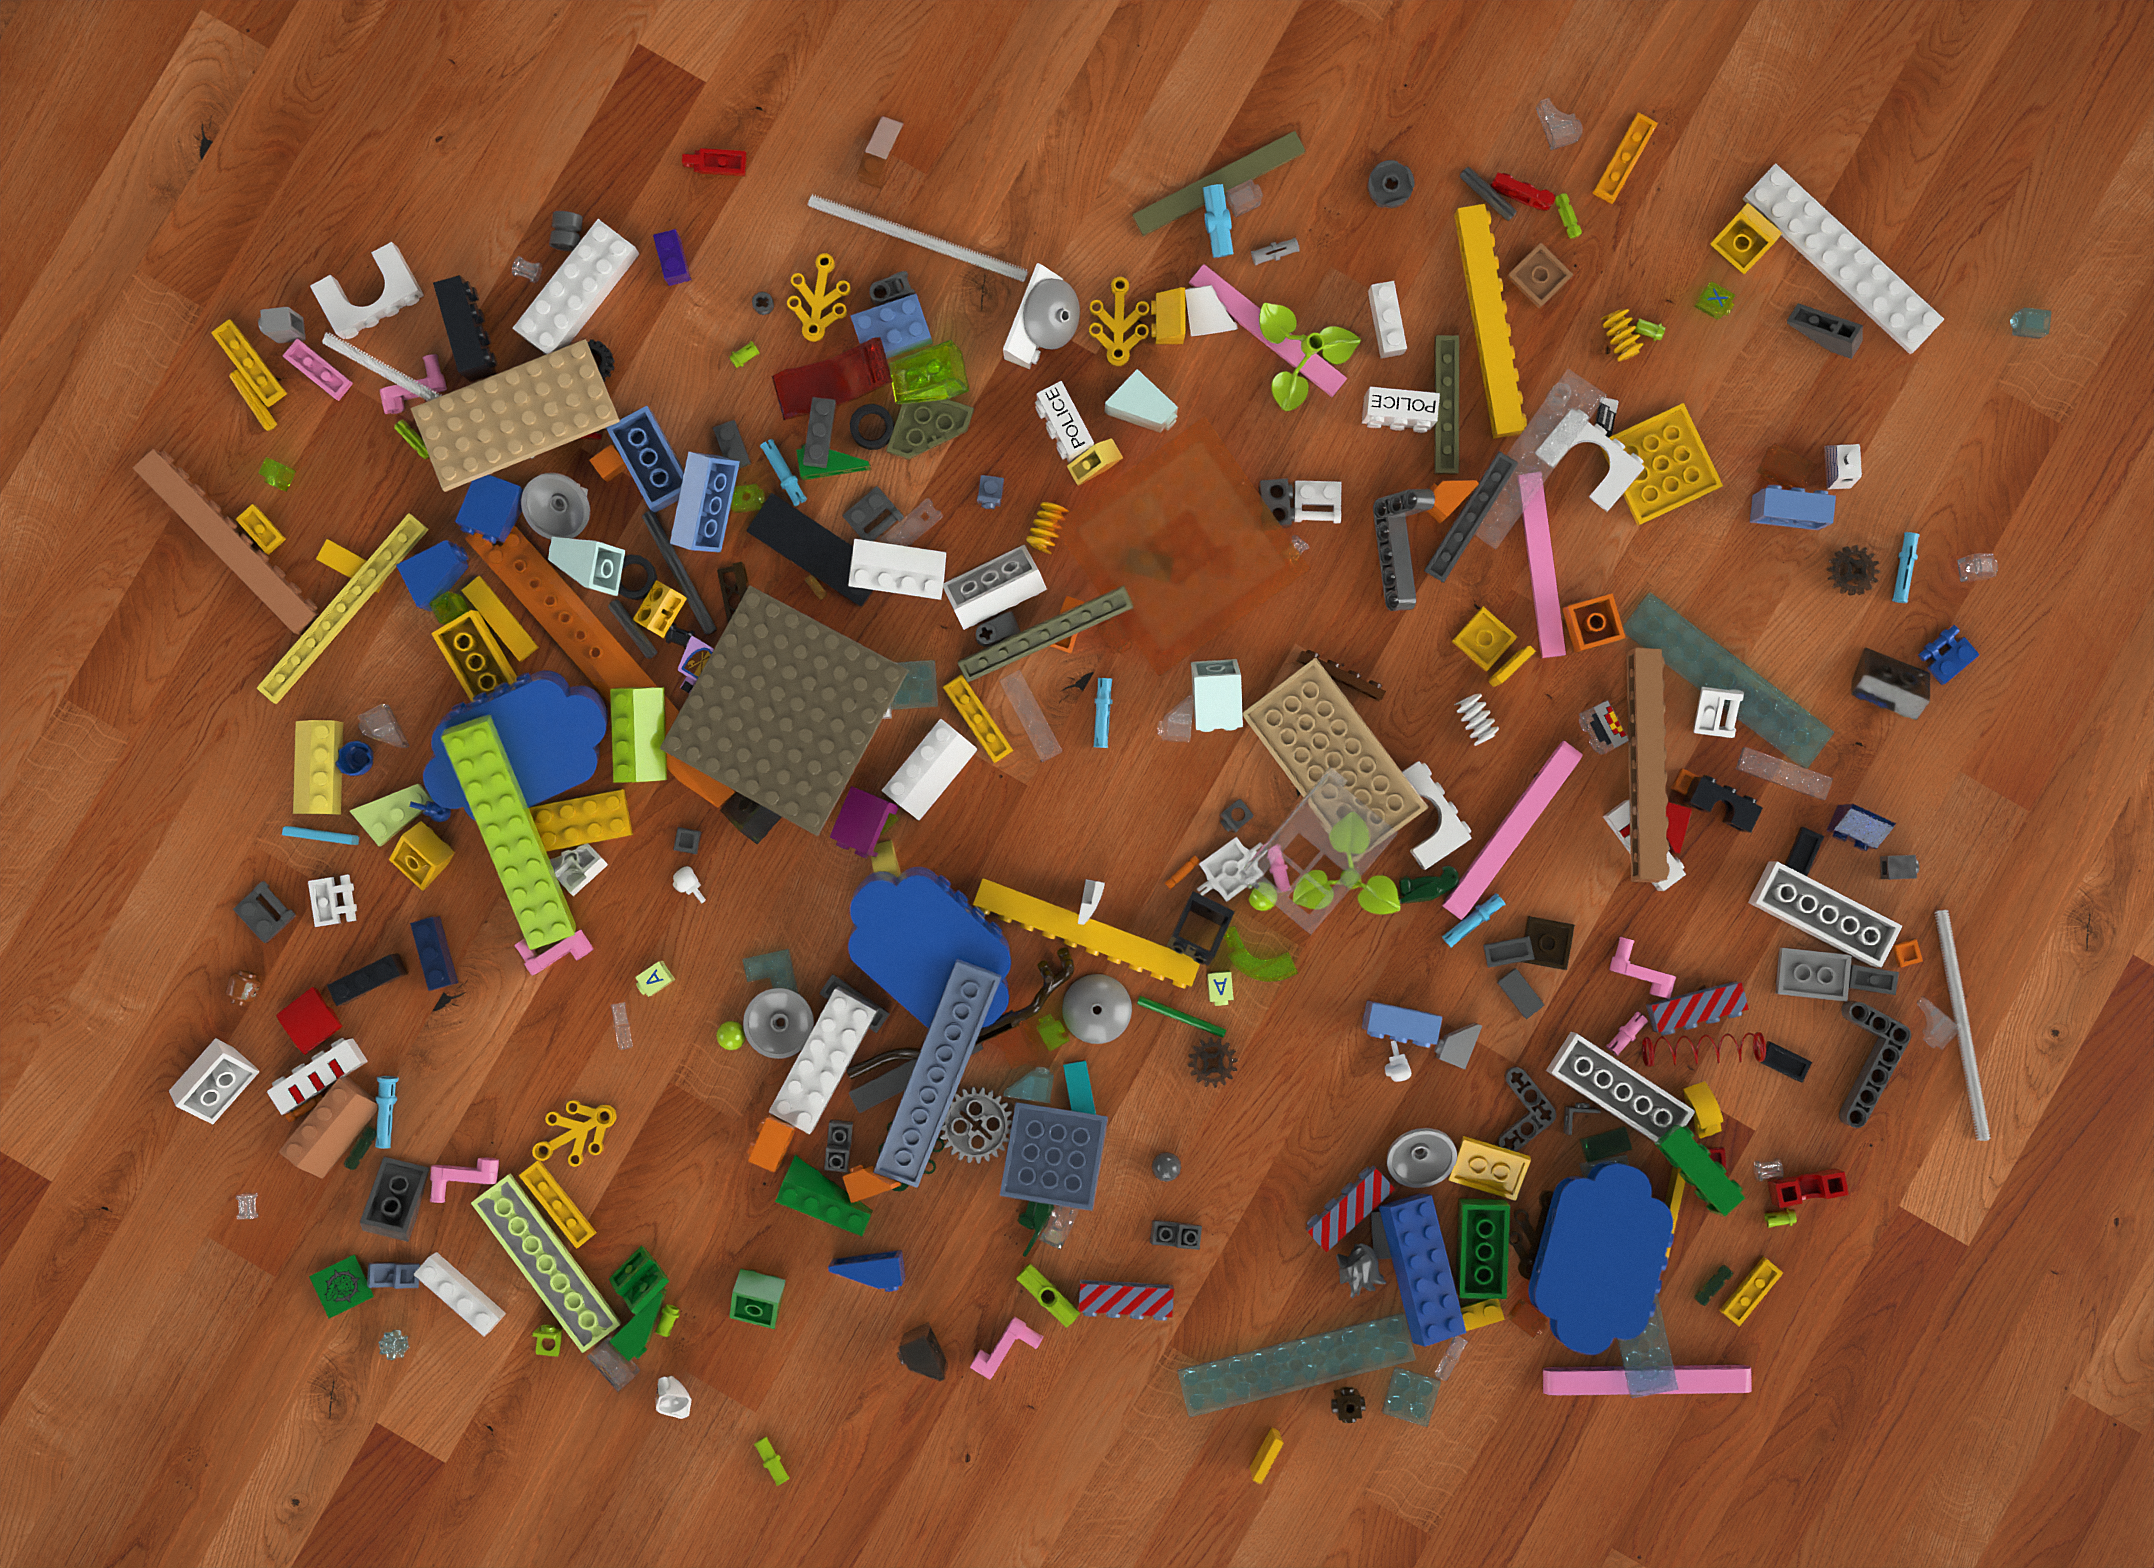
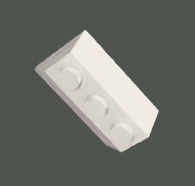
M215 1038L173 1085L169 1093L177 1107L214 1124L255 1078L259 1070L234 1047Z

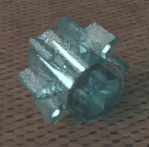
M393 1330L392 1333L384 1332V1337L378 1342L381 1350L380 1354L387 1355V1360H395L396 1357L403 1358V1353L409 1348L408 1336L401 1335V1330Z

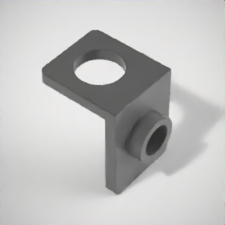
M1238 799L1219 815L1222 818L1219 822L1228 832L1232 830L1235 833L1252 819L1254 815L1243 801ZM1233 809H1243L1245 812L1244 819L1235 821L1231 816Z
M1576 1102L1575 1106H1565L1564 1133L1572 1135L1573 1112L1600 1113L1601 1110L1589 1107V1103Z

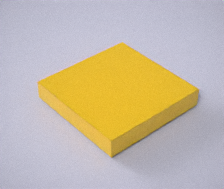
M1483 606L1452 642L1487 672L1516 640L1517 636Z
M1531 646L1520 649L1488 679V682L1493 687L1502 684L1536 651Z
M1271 1427L1249 1468L1252 1479L1259 1484L1263 1482L1284 1444L1279 1430Z

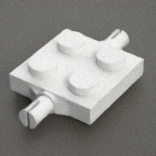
M1235 837L1199 863L1208 881L1196 889L1203 896L1214 888L1227 902L1264 875L1257 866L1255 857L1266 851L1265 847L1259 849L1263 846L1259 842V844L1249 850Z

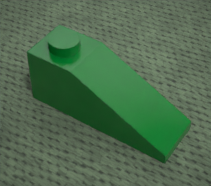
M806 444L801 446L802 449H796L800 477L803 481L871 470L869 461L829 449L827 468L803 465Z
M665 1288L609 1341L628 1362L633 1357L636 1359L640 1358L648 1350L645 1345L652 1336L667 1293Z

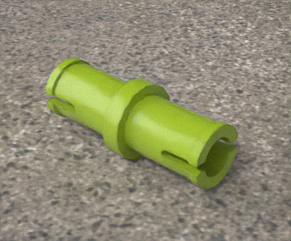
M767 1436L757 1441L754 1446H756L764 1461V1468L769 1470L776 1486L787 1481L789 1476L780 1462L781 1457L779 1454L776 1455Z

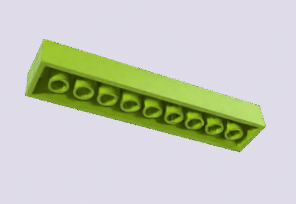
M489 714L445 729L441 738L529 949L533 950L575 935L576 923L491 715Z

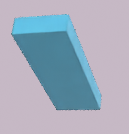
M285 826L282 831V835L350 845L359 844V837L357 835Z

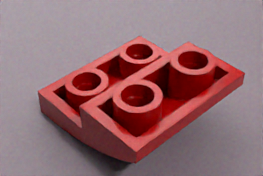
M311 987L276 1014L277 1019L288 1036L304 1055L308 1054L343 1027L334 1010L327 1006L318 989Z

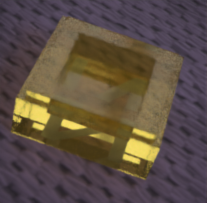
M810 574L804 579L820 600L827 596L826 591L813 575Z

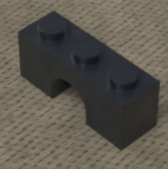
M1708 775L1694 777L1682 802L1701 812H1711L1714 804L1720 800L1726 806V815L1722 822L1741 832H1752L1763 807L1756 804L1757 800L1746 795L1743 797L1737 795V790L1730 786L1724 785L1721 787L1715 784L1717 780Z
M390 954L328 984L327 987L336 1006H341L408 973L399 954Z

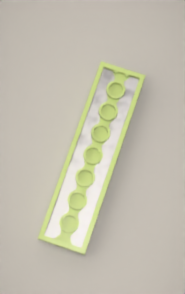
M511 1173L471 1202L582 1353L622 1324Z

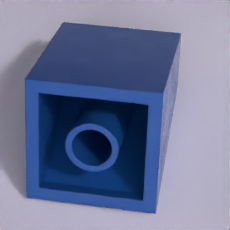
M489 474L473 480L455 522L461 527L460 530L467 534L474 535L476 532L482 534V538L491 543H496V541L504 543L522 513L521 498L524 490L518 485Z
M445 540L396 566L416 606L431 612L467 570L469 565L466 560L469 558L462 546L459 547L456 543Z

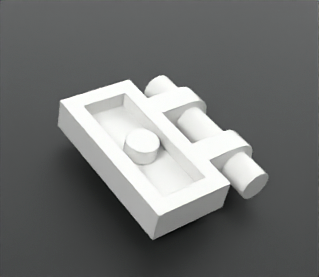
M350 875L340 876L341 885L335 886L334 877L308 881L315 927L341 923L340 914L346 913L347 922L356 921L355 911H357V905L353 901L352 891H354V885L350 882ZM342 892L344 906L338 907L336 893Z

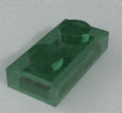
M1625 1126L1579 1139L1587 1163L1632 1150Z

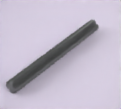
M652 510L644 513L642 518L680 589L687 598L686 600L706 635L714 633L717 628L673 546L670 544L655 513Z

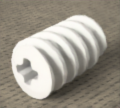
M1474 694L1454 704H1461L1457 713H1465L1461 720L1470 721L1465 727L1466 730L1474 729L1470 738L1478 737L1474 746L1496 736L1495 733L1499 730L1498 726L1491 727L1495 721L1494 718L1486 719L1490 714V710L1482 711L1486 702H1478L1482 697L1481 694Z

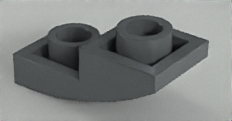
M830 1120L824 1170L848 1172L853 1122Z
M1152 1220L1150 1243L1152 1245L1199 1250L1202 1226Z

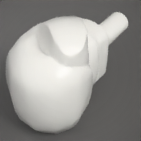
M682 867L673 875V887L681 893L686 891L688 895L693 892L701 904L706 901L697 889L701 884L698 882L699 880L691 867Z
M1391 1041L1394 1056L1389 1057L1390 1063L1385 1066L1386 1076L1391 1077L1395 1082L1407 1080L1412 1074L1405 1054H1399L1397 1042Z

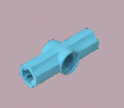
M1223 184L1203 187L1206 208L1205 225L1207 233L1210 234L1213 258L1233 255L1230 235L1231 217L1229 210L1226 209Z

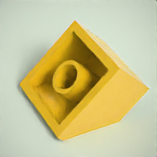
M1747 203L1710 245L1745 274L1777 241L1782 232L1753 206Z
M1185 287L1156 293L1155 301H1151V315L1156 316V323H1151V337H1156V344L1184 343Z
M420 821L401 836L389 860L423 891L449 864L455 852L430 827H427Z

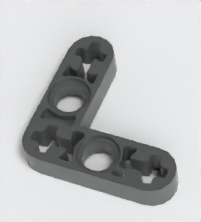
M1510 1067L1505 1072V1081L1529 1112L1500 1134L1497 1139V1145L1504 1148V1139L1506 1137L1508 1139L1515 1137L1516 1135L1512 1133L1515 1130L1517 1135L1523 1138V1140L1519 1141L1516 1138L1512 1141L1513 1147L1509 1148L1506 1146L1505 1149L1517 1152L1555 1121L1556 1111L1522 1068ZM1512 1072L1521 1073L1519 1076L1521 1082L1526 1084L1528 1081L1529 1084L1521 1088L1517 1082H1511L1513 1078ZM1529 1089H1533L1536 1092V1099L1533 1102H1527L1524 1098L1525 1092ZM1539 1104L1544 1110H1550L1548 1113L1549 1118L1540 1119L1542 1113L1536 1107L1532 1110V1107ZM1525 1122H1530L1533 1126V1130L1529 1135H1523L1520 1130L1521 1125Z

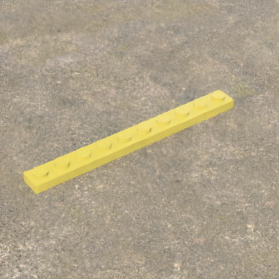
M408 513L266 676L257 689L271 702L277 704L429 529L412 514Z

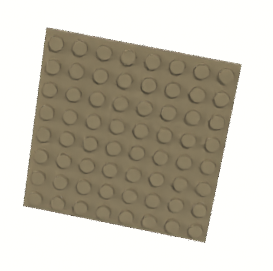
M749 585L659 749L812 834L819 836L909 670Z

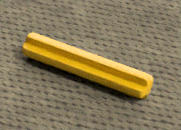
M239 369L231 372L229 375L230 379L263 428L267 431L275 428L277 423Z

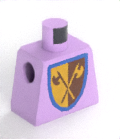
M694 636L690 637L678 667V671L687 676L680 688L689 694L714 650Z

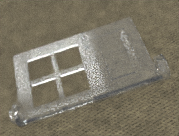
M1331 767L1327 769L1239 873L1242 876L1240 881L1249 889L1255 887L1310 935L1398 834L1397 831L1345 789L1344 786L1348 781ZM1298 833L1320 850L1305 870L1283 853ZM1324 854L1345 871V874L1330 891L1326 890L1308 874ZM1279 856L1300 873L1299 877L1285 893L1263 876ZM1304 877L1326 895L1310 915L1288 897Z

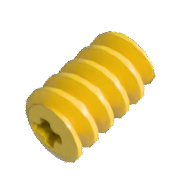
M1629 309L1617 310L1600 319L1607 320L1603 324V328H1611L1606 335L1608 337L1615 336L1610 341V344L1618 345L1614 349V353H1622L1617 358L1618 362L1640 353L1639 349L1644 345L1643 343H1635L1640 337L1639 334L1632 335L1631 333L1636 329V326H1628V323L1633 318L1624 317L1629 312Z
M1042 502L1040 506L1045 511L1037 512L1038 517L1041 519H1035L1033 523L1038 528H1030V533L1033 536H1027L1026 541L1035 549L1052 554L1047 549V546H1055V543L1050 539L1051 537H1059L1054 530L1063 528L1058 521H1066V518L1061 513H1069V511L1057 504Z

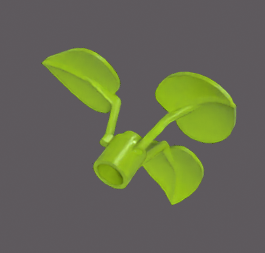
M1265 302L1259 314V325L1264 337L1274 344L1283 342L1285 337L1290 340L1302 341L1301 350L1305 357L1294 370L1293 375L1286 371L1281 372L1274 377L1271 384L1273 397L1281 409L1291 411L1301 405L1308 395V381L1303 377L1297 376L1306 361L1322 349V355L1326 361L1336 365L1342 364L1351 357L1361 339L1354 333L1335 326L1327 327L1320 333H1312L1309 336L1304 334L1301 336L1290 335L1295 330L1297 324L1294 313L1285 306Z
M1349 813L1338 821L1330 832V842L1333 848L1338 852H1347L1349 868L1341 873V879L1328 881L1327 875L1321 870L1307 872L1296 884L1293 901L1295 904L1310 909H1323L1331 903L1334 897V891L1330 885L1344 884L1349 889L1364 888L1358 895V901L1366 911L1374 914L1395 913L1401 909L1394 882L1386 876L1378 875L1370 878L1367 885L1361 883V876L1354 869L1351 852L1360 854L1366 850L1369 844V833L1362 819L1354 813Z

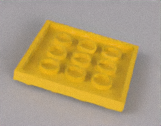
M1684 403L1609 437L1612 441L1614 438L1619 440L1625 446L1623 450L1629 455L1634 453L1644 461L1641 465L1645 468L1623 493L1637 526L1723 487ZM1600 446V448H1601V450H1602V452H1603V454H1604V456H1605V458H1606V460H1607V462H1608V465H1609V467H1610V460H1609L1608 454H1607L1606 451Z

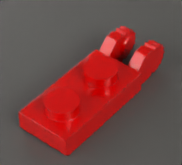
M1497 172L1490 185L1496 192L1541 211L1549 210L1556 199L1554 193L1549 192V190L1544 189L1540 191L1535 189L1532 184L1517 181L1507 173L1501 174Z

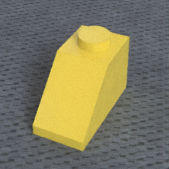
M1111 438L1093 445L1068 464L1067 468L1079 486L1108 470L1123 459Z
M892 840L876 844L873 851L877 852L878 855L877 857L871 856L873 871H885L899 877L901 872Z

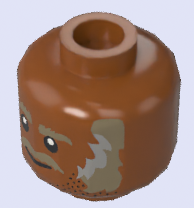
M238 970V973H233L230 976L225 993L228 997L232 998L231 1003L245 1006L246 1002L256 1000L261 982L257 978V974Z

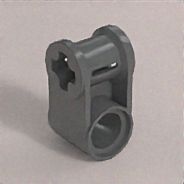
M898 272L873 283L870 287L872 303L878 307L916 294L915 290L911 289L907 279L909 276L908 272ZM878 290H883L887 293L881 299L876 298L874 294Z
M1007 612L978 626L976 629V641L982 647H989L1021 632L1013 612ZM986 630L987 633H992L989 640H986L985 637L980 638L982 631Z

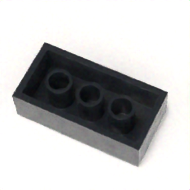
M460 275L434 282V289L458 372L470 382L497 374L495 367L498 366L494 353H491L489 349L491 338L488 331H484L482 323L485 322V317L482 310L477 307L476 301L479 300L476 288L472 287L470 282L465 281Z

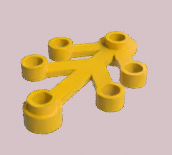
M827 253L818 255L815 261L816 267L819 270L815 295L806 285L802 274L795 273L791 277L793 287L801 292L812 307L811 318L801 307L802 303L799 297H789L787 305L802 321L803 336L811 342L821 340L825 335V328L838 318H844L847 314L846 306L842 303H837L833 306L831 313L820 319L823 309L841 296H847L851 291L849 283L842 280L837 283L836 289L824 296L828 273L832 272L835 267L832 256ZM822 259L829 260L825 266L821 265L820 262ZM799 277L802 279L801 284H795L794 280ZM841 285L848 286L845 292L839 290ZM797 300L799 303L796 307L790 306L791 301ZM842 307L844 312L837 314L836 309ZM816 326L818 328L817 332L810 333V327Z
M1116 277L1111 282V292L1115 295V319L1103 309V303L1100 300H1093L1090 303V312L1093 315H1097L1114 333V343L1103 333V328L1099 323H1092L1090 325L1089 334L1107 349V359L1114 366H1122L1127 363L1130 356L1129 350L1141 339L1147 338L1149 334L1148 327L1145 324H1139L1135 328V333L1123 343V334L1141 317L1149 313V304L1145 301H1140L1137 303L1136 309L1124 320V296L1129 291V282L1124 277ZM1122 282L1124 288L1118 289L1116 284ZM1094 304L1100 305L1101 309L1099 311H1094L1092 309V306ZM1141 305L1147 308L1143 313L1138 310V307ZM1093 327H1098L1100 332L1094 334L1091 330ZM1144 328L1146 330V334L1139 335L1137 332L1138 329ZM1117 350L1123 353L1119 358L1114 356V352Z
M578 1100L569 1101L566 1104V1111L569 1114L579 1113L591 1117L586 1122L563 1117L557 1111L549 1112L545 1117L548 1125H559L572 1130L550 1142L541 1141L537 1143L532 1150L533 1156L539 1161L547 1160L552 1156L553 1150L576 1138L572 1154L568 1157V1163L573 1167H577L583 1162L582 1152L588 1131L596 1127L594 1140L589 1144L588 1150L592 1155L602 1153L604 1149L602 1142L606 1128L612 1126L617 1118L616 1111L612 1106L604 1104L595 1109L581 1105ZM571 1103H575L577 1105L576 1111H572L570 1109ZM603 1112L609 1114L608 1120L602 1119L601 1115ZM551 1114H554L557 1117V1121L555 1123L551 1122L549 1119ZM593 1144L599 1145V1152L593 1151ZM542 1146L548 1149L547 1154L541 1153L540 1148ZM573 1155H577L579 1157L578 1163H574L572 1161Z

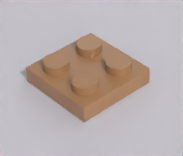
M1540 243L1508 274L1507 278L1540 309L1573 274Z

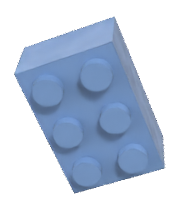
M917 294L851 315L867 365L933 343Z
M1768 485L1767 488L1761 489V491L1752 495L1750 523L1820 530L1833 524L1836 496L1828 495V491L1815 490L1814 493L1805 492L1804 488L1782 490V486Z
M1367 1001L1362 1028L1367 1030V1034L1373 1037L1384 1038V1034L1390 1035L1389 1039L1402 1043H1407V1039L1413 1040L1412 1043L1418 1046L1430 1048V1044L1437 1045L1442 1017L1433 1013Z

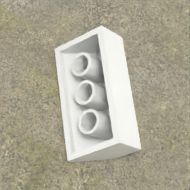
M1039 263L1036 264L1003 348L1005 360L1028 369L1031 368L1032 363H1037L1041 351L1038 350L1039 346L1029 338L1025 329L1023 314L1026 299L1030 291L1039 282L1050 278L1063 280V278Z
M854 539L848 586L941 600L946 552Z
M1025 544L943 584L945 593L964 630L1047 590Z
M940 719L881 791L920 821L978 749L945 721Z

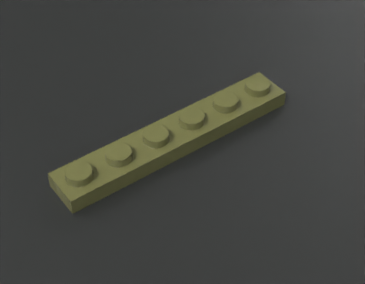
M1436 335L1435 393H1440L1438 419L1435 423L1434 474L1457 475L1459 473V336Z

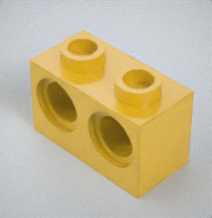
M656 580L634 616L633 621L664 638L687 598Z

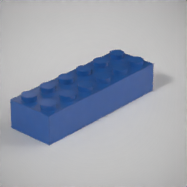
M1419 1193L1380 1205L1379 1210L1412 1342L1421 1346H1428L1466 1333L1432 1195Z

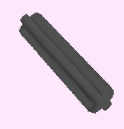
M1470 167L1463 170L1460 178L1507 221L1511 220L1517 212L1516 209Z
M617 599L612 601L608 605L610 611L647 659L653 658L658 653L637 623L633 621V618L621 602Z

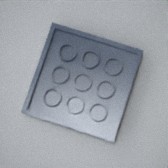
M1016 1102L1000 1196L1093 1211L1108 1117Z

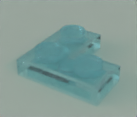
M789 949L742 959L747 982L770 977L772 988H785L799 994Z

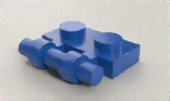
M1955 625L1948 630L1944 629L1939 634V638L1933 643L1929 642L1923 647L1924 650L1918 654L1919 658L1924 662L1929 657L1933 660L1927 669L1941 685L1946 684L1980 655L1965 637L1958 641L1955 640L1954 636L1960 632L1959 628ZM1946 644L1949 649L1941 655L1939 649Z

